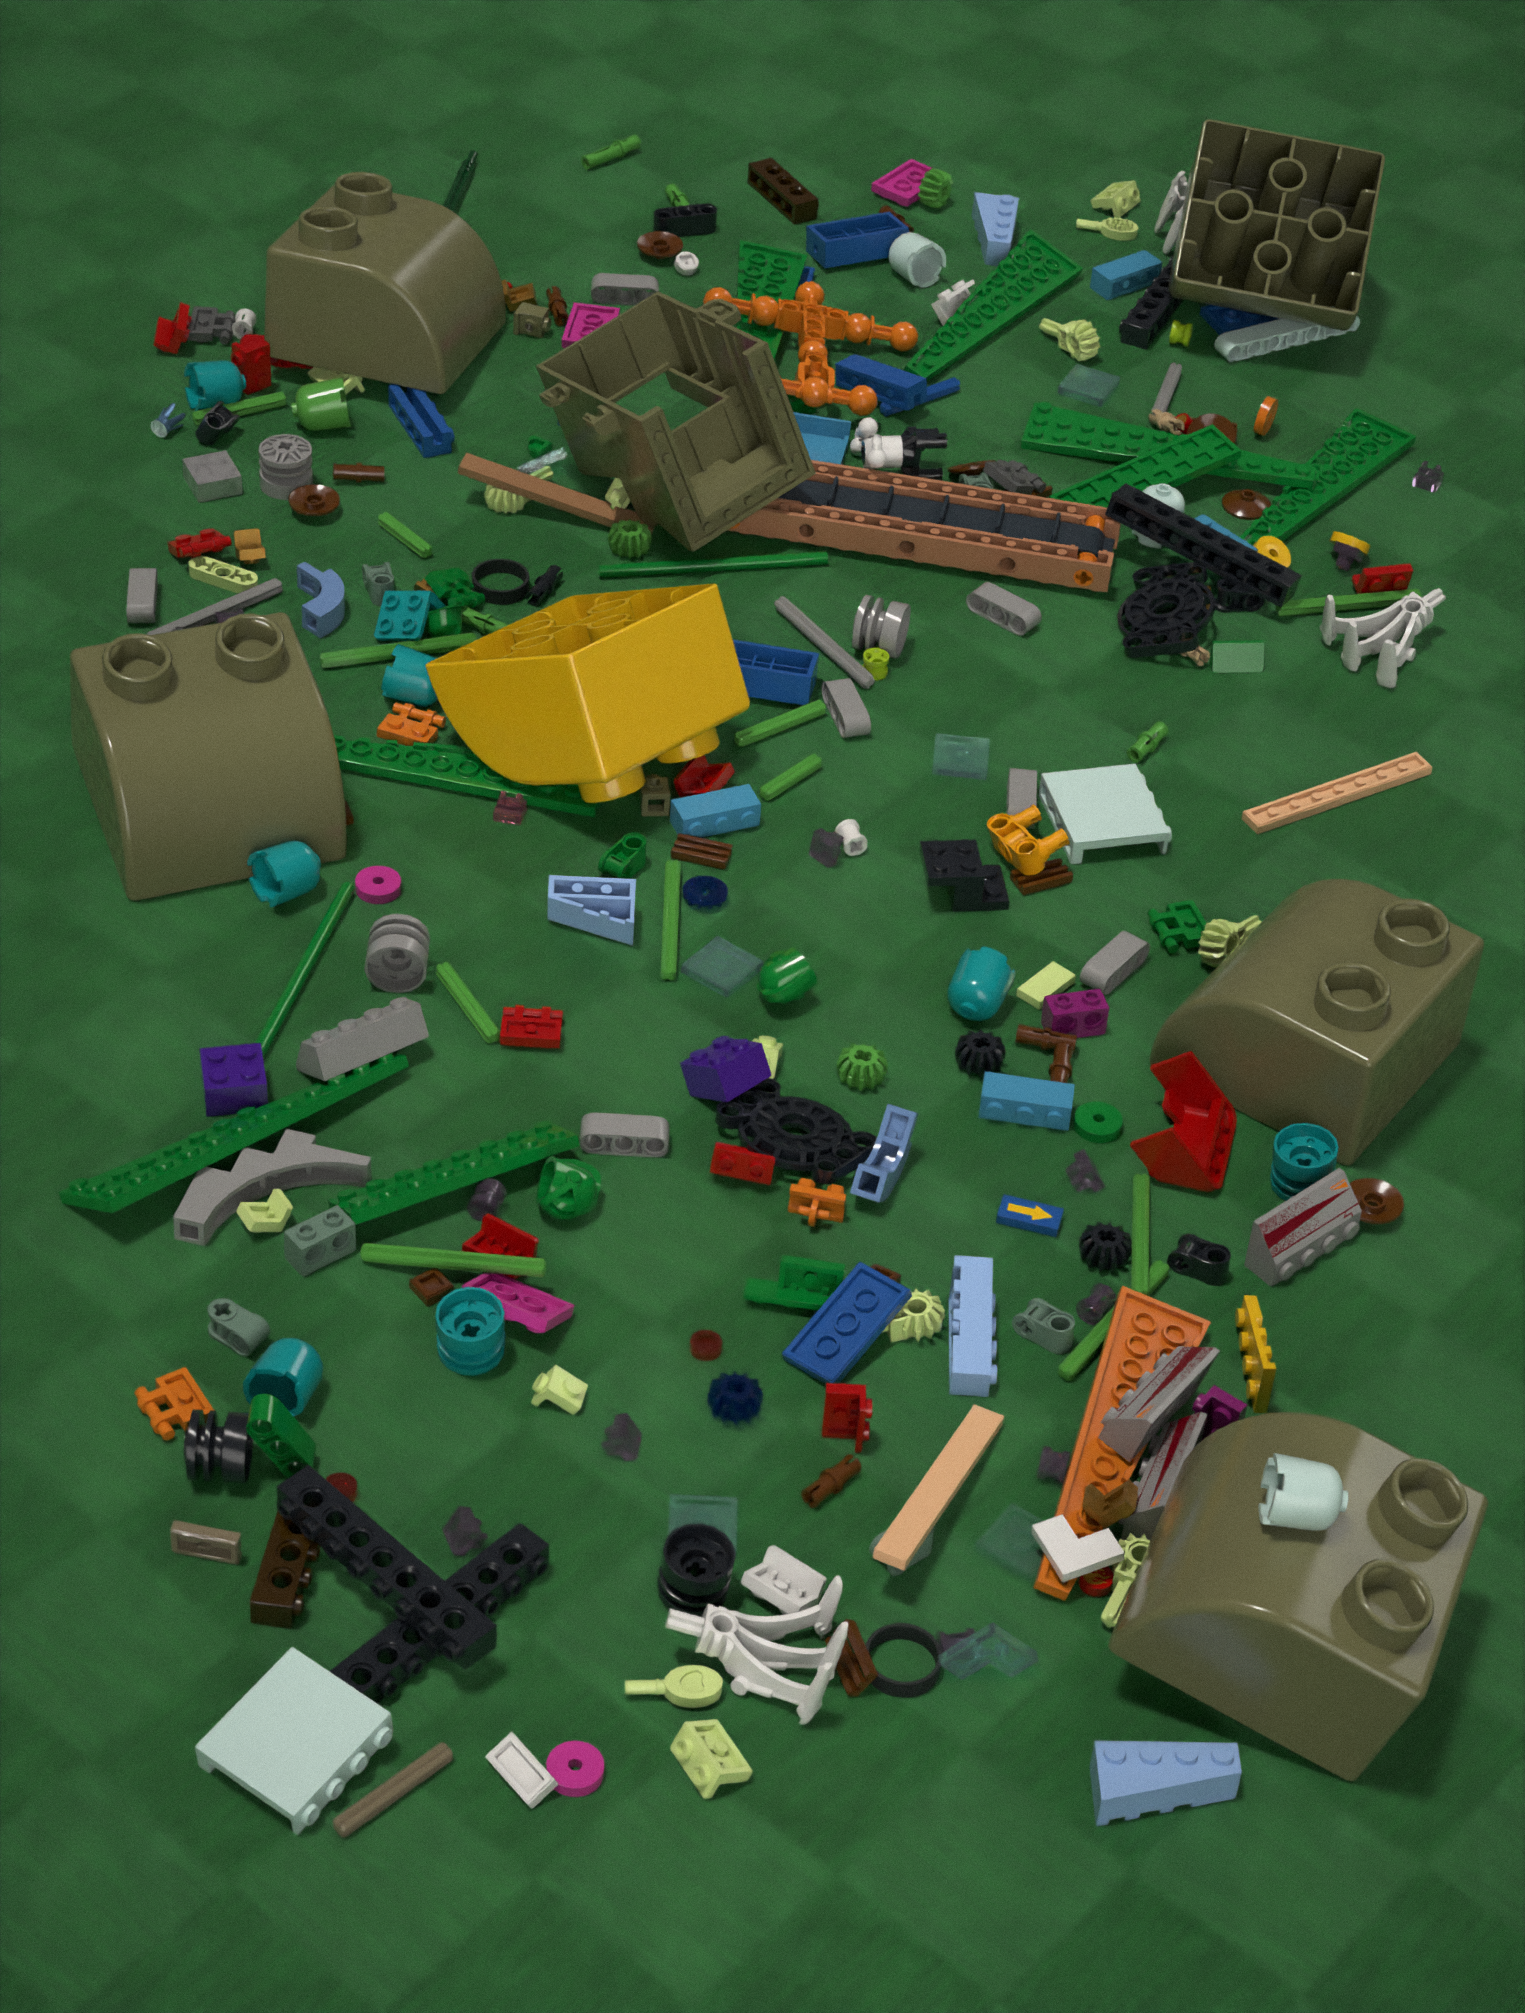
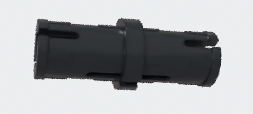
M551 565L541 577H537L534 586L525 595V598L529 599L527 602L530 605L538 606L547 594L550 595L554 591L556 583L563 577V571L557 575L561 570L559 566Z

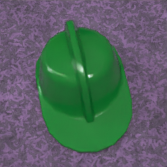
M451 605L429 611L425 623L428 634L432 638L461 634L463 625L462 613L467 610V606Z

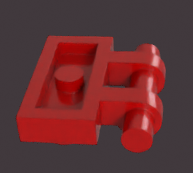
M204 529L200 531L199 535L194 536L180 535L174 541L167 542L169 552L178 558L189 556L196 558L200 557L201 553L209 551L214 553L220 552L223 548L232 545L229 536L225 537V535L215 529Z
M525 1005L503 1007L500 1045L560 1049L563 1010H551L549 1006H542V1009L525 1008Z

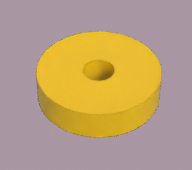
M1333 531L1330 538L1331 543L1360 555L1367 556L1371 547L1370 544L1358 538L1337 531Z
M1263 536L1253 545L1260 554L1287 568L1291 563L1290 552L1286 545L1278 538Z

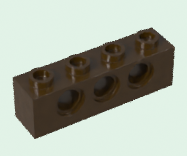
M772 157L748 164L747 183L793 225L817 219L818 198Z
M278 1510L250 1598V1622L252 1624L292 1630L296 1616H302L305 1604V1595L302 1594L304 1589H310L313 1577V1568L310 1567L312 1562H318L321 1546L313 1539H307L300 1528L290 1519H284Z

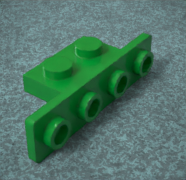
M782 1255L778 1282L748 1277L743 1299L752 1300L759 1304L772 1303L784 1305L787 1308L799 1307L818 1311L843 1282L845 1264Z

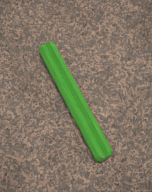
M277 392L225 404L224 406L234 415L243 416L285 406L286 396L283 392ZM213 407L194 411L192 413L194 424L199 426L206 413Z
M816 700L740 730L734 734V742L739 747H744L822 716L826 713V705L821 700Z
M449 962L438 964L436 975L484 1040L490 1044L494 1041L497 1042L500 1039V1030Z

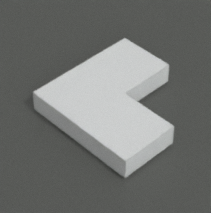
M1063 1514L1032 1525V1535L1062 1582L1124 1560L1125 1552L1109 1528L1078 1539Z

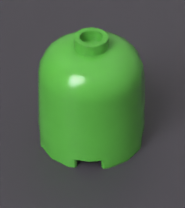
M343 378L310 383L298 389L296 402L291 403L294 418L299 417V421L305 429L319 431L351 427Z

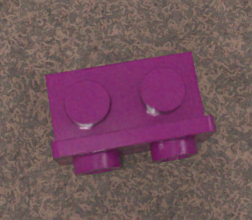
M1215 1385L1205 1395L1200 1394L1192 1406L1194 1414L1199 1412L1207 1414L1202 1440L1230 1423L1245 1419L1247 1404Z

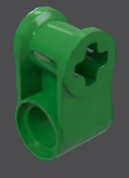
M637 832L625 834L614 846L602 854L598 863V871L603 874L609 873L617 878L631 879L636 872L646 865L647 840L645 836Z

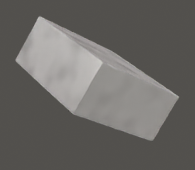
M226 450L182 459L183 477L198 503L242 494V476Z

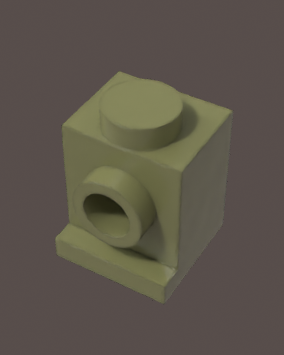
M522 302L514 313V335L522 333L542 338L551 328L549 308Z
M656 774L648 775L645 778L646 783L639 789L641 816H669L670 791L667 777L660 778ZM648 800H662V805H648Z

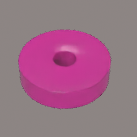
M370 866L361 870L356 875L355 892L360 899L368 903H389L395 900L401 893V877L392 868Z
M567 1741L559 1744L549 1753L546 1770L559 1783L554 1788L556 1792L569 1797H582L594 1792L601 1785L604 1777V1759L600 1751L589 1743ZM577 1767L579 1770H572L570 1768Z

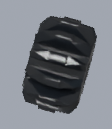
M980 1029L979 1032L975 1033L969 1030L967 1035H960L954 1056L960 1070H967L968 1075L974 1073L980 1078L982 1074H985V1071L993 1073L1000 1071L1003 1066L1006 1050L1005 1045L1002 1043V1038L994 1037L993 1031L983 1033Z
M1097 1221L1095 1226L1087 1225L1082 1236L1079 1238L1080 1260L1086 1261L1088 1268L1097 1267L1099 1272L1103 1269H1108L1113 1273L1116 1268L1123 1269L1132 1253L1130 1233L1124 1232L1123 1226H1112L1111 1221L1107 1225L1102 1224L1100 1221Z

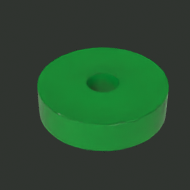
M1092 1101L1078 1107L1075 1112L1073 1126L1075 1132L1086 1141L1098 1144L1109 1143L1117 1139L1121 1134L1123 1117L1116 1107L1105 1102Z

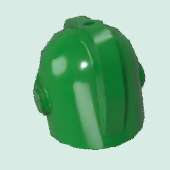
M791 946L786 950L775 951L768 957L765 964L760 968L756 988L767 1002L785 1004L801 999L806 992L816 987L818 982L811 965Z
M551 1156L545 1162L541 1172L536 1203L540 1205L543 1211H546L548 1215L555 1219H572L579 1215L588 1214L593 1210L598 1201L601 1189V1175L594 1166L577 1159H558Z

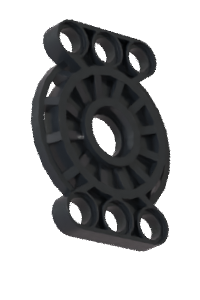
M1188 562L1145 567L1136 570L1132 576L1136 591L1125 599L1117 614L1119 628L1125 636L1122 641L1125 654L1131 658L1185 653L1195 650L1200 644L1197 633L1208 625L1215 612L1214 596L1210 589L1203 584L1208 579L1205 564L1202 562ZM1163 607H1176L1175 610L1167 614H1155ZM1187 638H1192V639H1190V640H1188V641H1182V640L1187 639ZM1160 641H1166L1162 644H1156ZM1134 644H1140V645L1135 646V647H1130V646H1132V645H1134Z
M771 1078L765 1079L729 1102L722 1101L717 1105L716 1124L724 1129H738V1137L741 1144L748 1151L774 1156V1166L787 1170L812 1171V1178L821 1184L836 1183L857 1169L859 1163H864L868 1159L877 1139L876 1136L869 1132H853L843 1116L826 1105L806 1098L780 1097L781 1085ZM792 1127L799 1128L804 1130L808 1134L796 1135L786 1132L783 1129Z

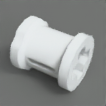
M240 309L236 313V322L232 325L233 335L241 339L246 334H253V327L257 322L256 314L250 309Z
M846 819L840 822L835 829L837 838L842 840L844 843L843 849L849 856L863 853L868 843L866 837L859 832L858 822L853 819Z

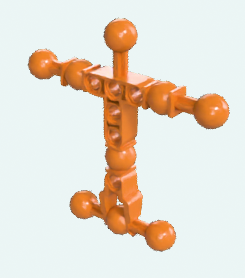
M813 281L804 282L798 287L795 293V300H782L778 298V302H776L774 298L769 296L755 298V294L752 293L751 300L747 301L732 298L728 290L722 287L710 289L703 299V304L714 299H723L736 305L740 314L748 315L749 324H751L752 320L760 326H769L774 323V328L798 333V360L800 363L798 364L795 380H781L786 394L794 395L798 399L801 398L805 405L810 407H820L825 403H838L848 405L853 414L867 416L875 410L878 404V397L869 386L858 385L851 389V391L834 388L835 370L828 366V351L825 347L824 338L841 339L844 341L846 337L848 341L853 343L866 341V345L869 346L872 338L890 341L893 348L900 352L911 350L918 341L917 329L909 322H898L892 327L875 324L874 316L872 315L870 319L861 313H853L848 316V311L822 306L825 293L822 287Z

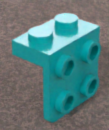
M385 591L374 637L379 641H418L422 638L428 612L445 607V604L431 591Z

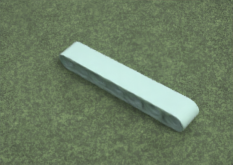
M1356 316L1354 323L1346 331L1279 319L1223 333L1216 339L1214 345L1215 349L1225 359L1233 362L1232 360L1238 361L1250 358L1252 355L1258 356L1270 353L1272 350L1278 351L1290 348L1289 346L1292 345L1298 346L1309 343L1308 341H1317L1328 338L1327 336H1337L1345 334L1347 331H1355L1359 327L1360 319Z

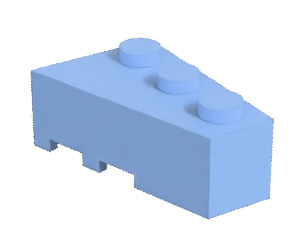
M549 875L547 919L633 946L636 879Z

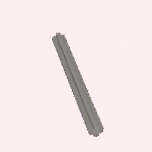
M277 578L271 579L149 631L146 635L171 632L172 629L175 630L176 626L183 629L204 626L281 593L283 590L282 583Z
M781 596L778 600H775L776 610L859 685L868 689L874 684L875 680L870 672L786 597Z

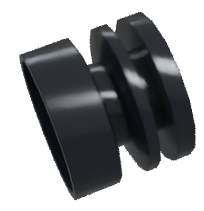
M193 1409L184 1438L183 1454L187 1480H198L201 1466H203L204 1481H212L216 1466L221 1467L223 1482H248L253 1454V1439L246 1430L249 1413L228 1412L224 1426H219L217 1411L210 1410L205 1425L204 1411Z
M695 1523L685 1524L674 1529L666 1538L656 1586L658 1596L667 1608L702 1617L708 1603L719 1607L726 1602L736 1557L733 1543L727 1535L713 1526Z

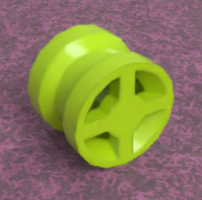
M1174 320L1169 343L1175 344L1178 342L1188 347L1193 324L1187 323L1185 325L1181 324L1178 320Z
M881 648L865 650L863 653L864 664L862 666L873 675L874 680L886 678L888 674L887 664L889 663L888 652Z

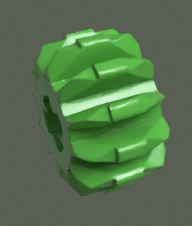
M931 168L929 172L926 171L924 178H921V185L918 187L920 188L918 193L920 201L933 208H940L942 205H946L947 199L950 198V192L953 190L951 188L953 184L951 175L940 169Z
M619 520V523L612 524L608 534L609 547L612 553L619 554V557L627 556L630 559L635 556L640 558L641 554L648 553L652 542L651 531L648 530V525L641 524L640 520Z
M863 1041L861 1045L851 1043L849 1048H842L839 1060H837L836 1069L840 1082L847 1083L848 1088L859 1087L861 1091L864 1087L873 1090L875 1085H882L887 1073L888 1063L884 1056V1051L877 1050L875 1044L866 1046Z

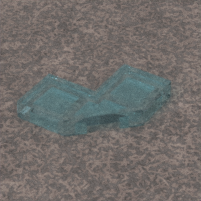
M562 447L541 455L536 459L520 464L518 471L528 474L541 469L548 464L568 457L567 451Z

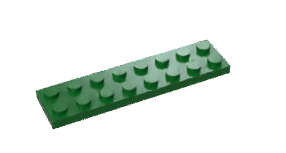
M1211 424L1054 493L1049 498L1108 507L1112 494L1125 483L1140 491L1145 490L1148 486L1157 484L1177 487L1240 459L1242 450Z
M541 1121L534 1124V1128L530 1130L512 1131L506 1134L504 1139L483 1141L479 1143L478 1148L455 1151L450 1154L451 1157L443 1160L433 1159L426 1161L422 1164L423 1167L400 1170L392 1178L386 1180L375 1179L367 1182L366 1187L357 1190L346 1189L337 1193V1197L327 1200L329 1209L338 1205L357 1225L580 1146L576 1133L551 1121Z

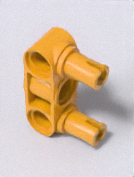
M1034 804L1014 816L1001 813L992 816L987 821V828L994 848L1007 862L1014 865L1024 875H1035L1041 872L1045 867V862L1052 853L1070 844L1069 838L1062 828L1043 839H1035L1027 831L1026 828L1042 820L1041 813Z

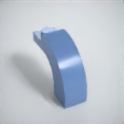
M306 562L297 565V587L314 597V599L302 605V627L317 637L322 638L334 631L343 621L345 615L343 581L332 569L322 573Z
M887 1104L872 1152L864 1163L858 1164L850 1190L851 1194L876 1202H883L888 1198L907 1160L912 1145L910 1140L919 1113Z

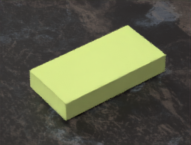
M1053 961L1017 988L1016 996L1040 1010L1043 1007L1044 996L1062 993L1075 983L1076 975Z

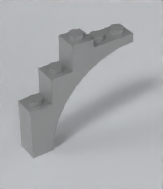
M286 1129L274 1154L245 1147L242 1149L231 1172L210 1167L197 1171L173 1216L174 1238L205 1246L215 1230L237 1211L240 1202H253L271 1194L273 1189L286 1190L293 1187L315 1184H345L366 1187V1183L372 1180L371 1157L316 1145V1135Z

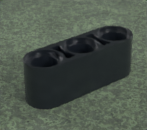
M703 203L659 208L653 212V232L662 231L672 233L678 237L710 234L716 231L717 207L713 204Z

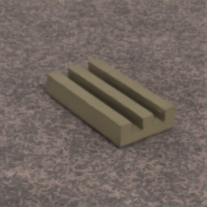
M176 1520L173 1521L170 1529L172 1552L239 1565L242 1557V1551H240L242 1547L240 1542L241 1533Z

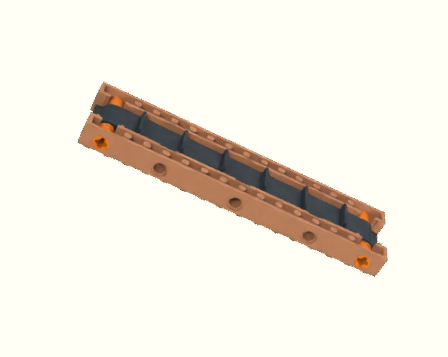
M811 460L816 474L728 529L741 534H754L766 538L803 542L845 551H858L868 555L876 554L893 559L913 560L917 563L925 562L942 567H955L967 571L986 572L991 575H1004L1016 579L1059 584L1070 588L1089 589L1094 592H1107L1114 558L1112 551L1117 549L1121 523L1105 515L1107 507Z

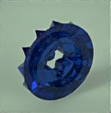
M696 876L687 880L683 885V899H686L690 906L697 905L698 910L702 907H707L709 910L713 906L721 907L722 903L727 901L728 888L718 878ZM709 890V893L707 895H703L704 892Z

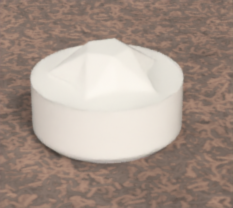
M681 252L677 255L674 266L679 273L692 275L696 272L699 261L693 253Z

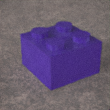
M721 1036L714 1039L712 1045L705 1049L693 1051L688 1059L680 1063L690 1096L729 1102L772 1076L762 1043L748 1041V1039L729 1038V1036Z
M261 1043L199 1048L206 1117L237 1114L239 1110L247 1107H255L256 1109L268 1104L267 1081Z

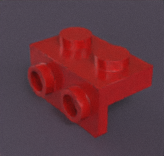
M180 302L173 321L162 317L158 318L153 344L155 347L164 352L177 354L181 342L186 343L190 329L188 328L192 316L188 315L190 305Z
M265 340L247 347H243L237 342L232 343L231 361L238 367L241 375L243 374L246 379V389H243V392L246 395H250L270 387V344Z
M1410 563L1363 568L1362 573L1353 575L1351 581L1357 594L1407 590L1414 570Z
M705 755L691 759L674 778V784L680 798L720 790L727 784V781L735 771L732 763L708 764Z
M716 1142L709 1173L770 1185L775 1157L750 1152L745 1147Z
M487 1213L483 1216L481 1230L462 1244L461 1251L536 1258L539 1240L537 1237ZM503 1274V1275L508 1276V1277H510V1278H512V1279H517V1278L520 1276V1275Z
M826 1383L821 1438L854 1439L855 1453H861L863 1441H869L870 1422L865 1421V1419L872 1418V1399L866 1398V1385Z

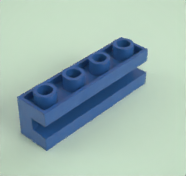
M856 354L835 363L836 386L851 391V389L858 385L869 386L876 393L878 401L907 411L914 408V402L922 404L927 401V379Z
M388 385L389 407L423 458L452 453L454 432L445 423L443 415L438 413L434 402L429 400L426 391L407 387V392L404 393L399 385Z

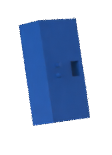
M890 212L807 225L806 252L824 268L889 257V250L894 240L902 234L909 233V228Z
M733 640L749 697L806 705L810 702L817 679L819 653Z

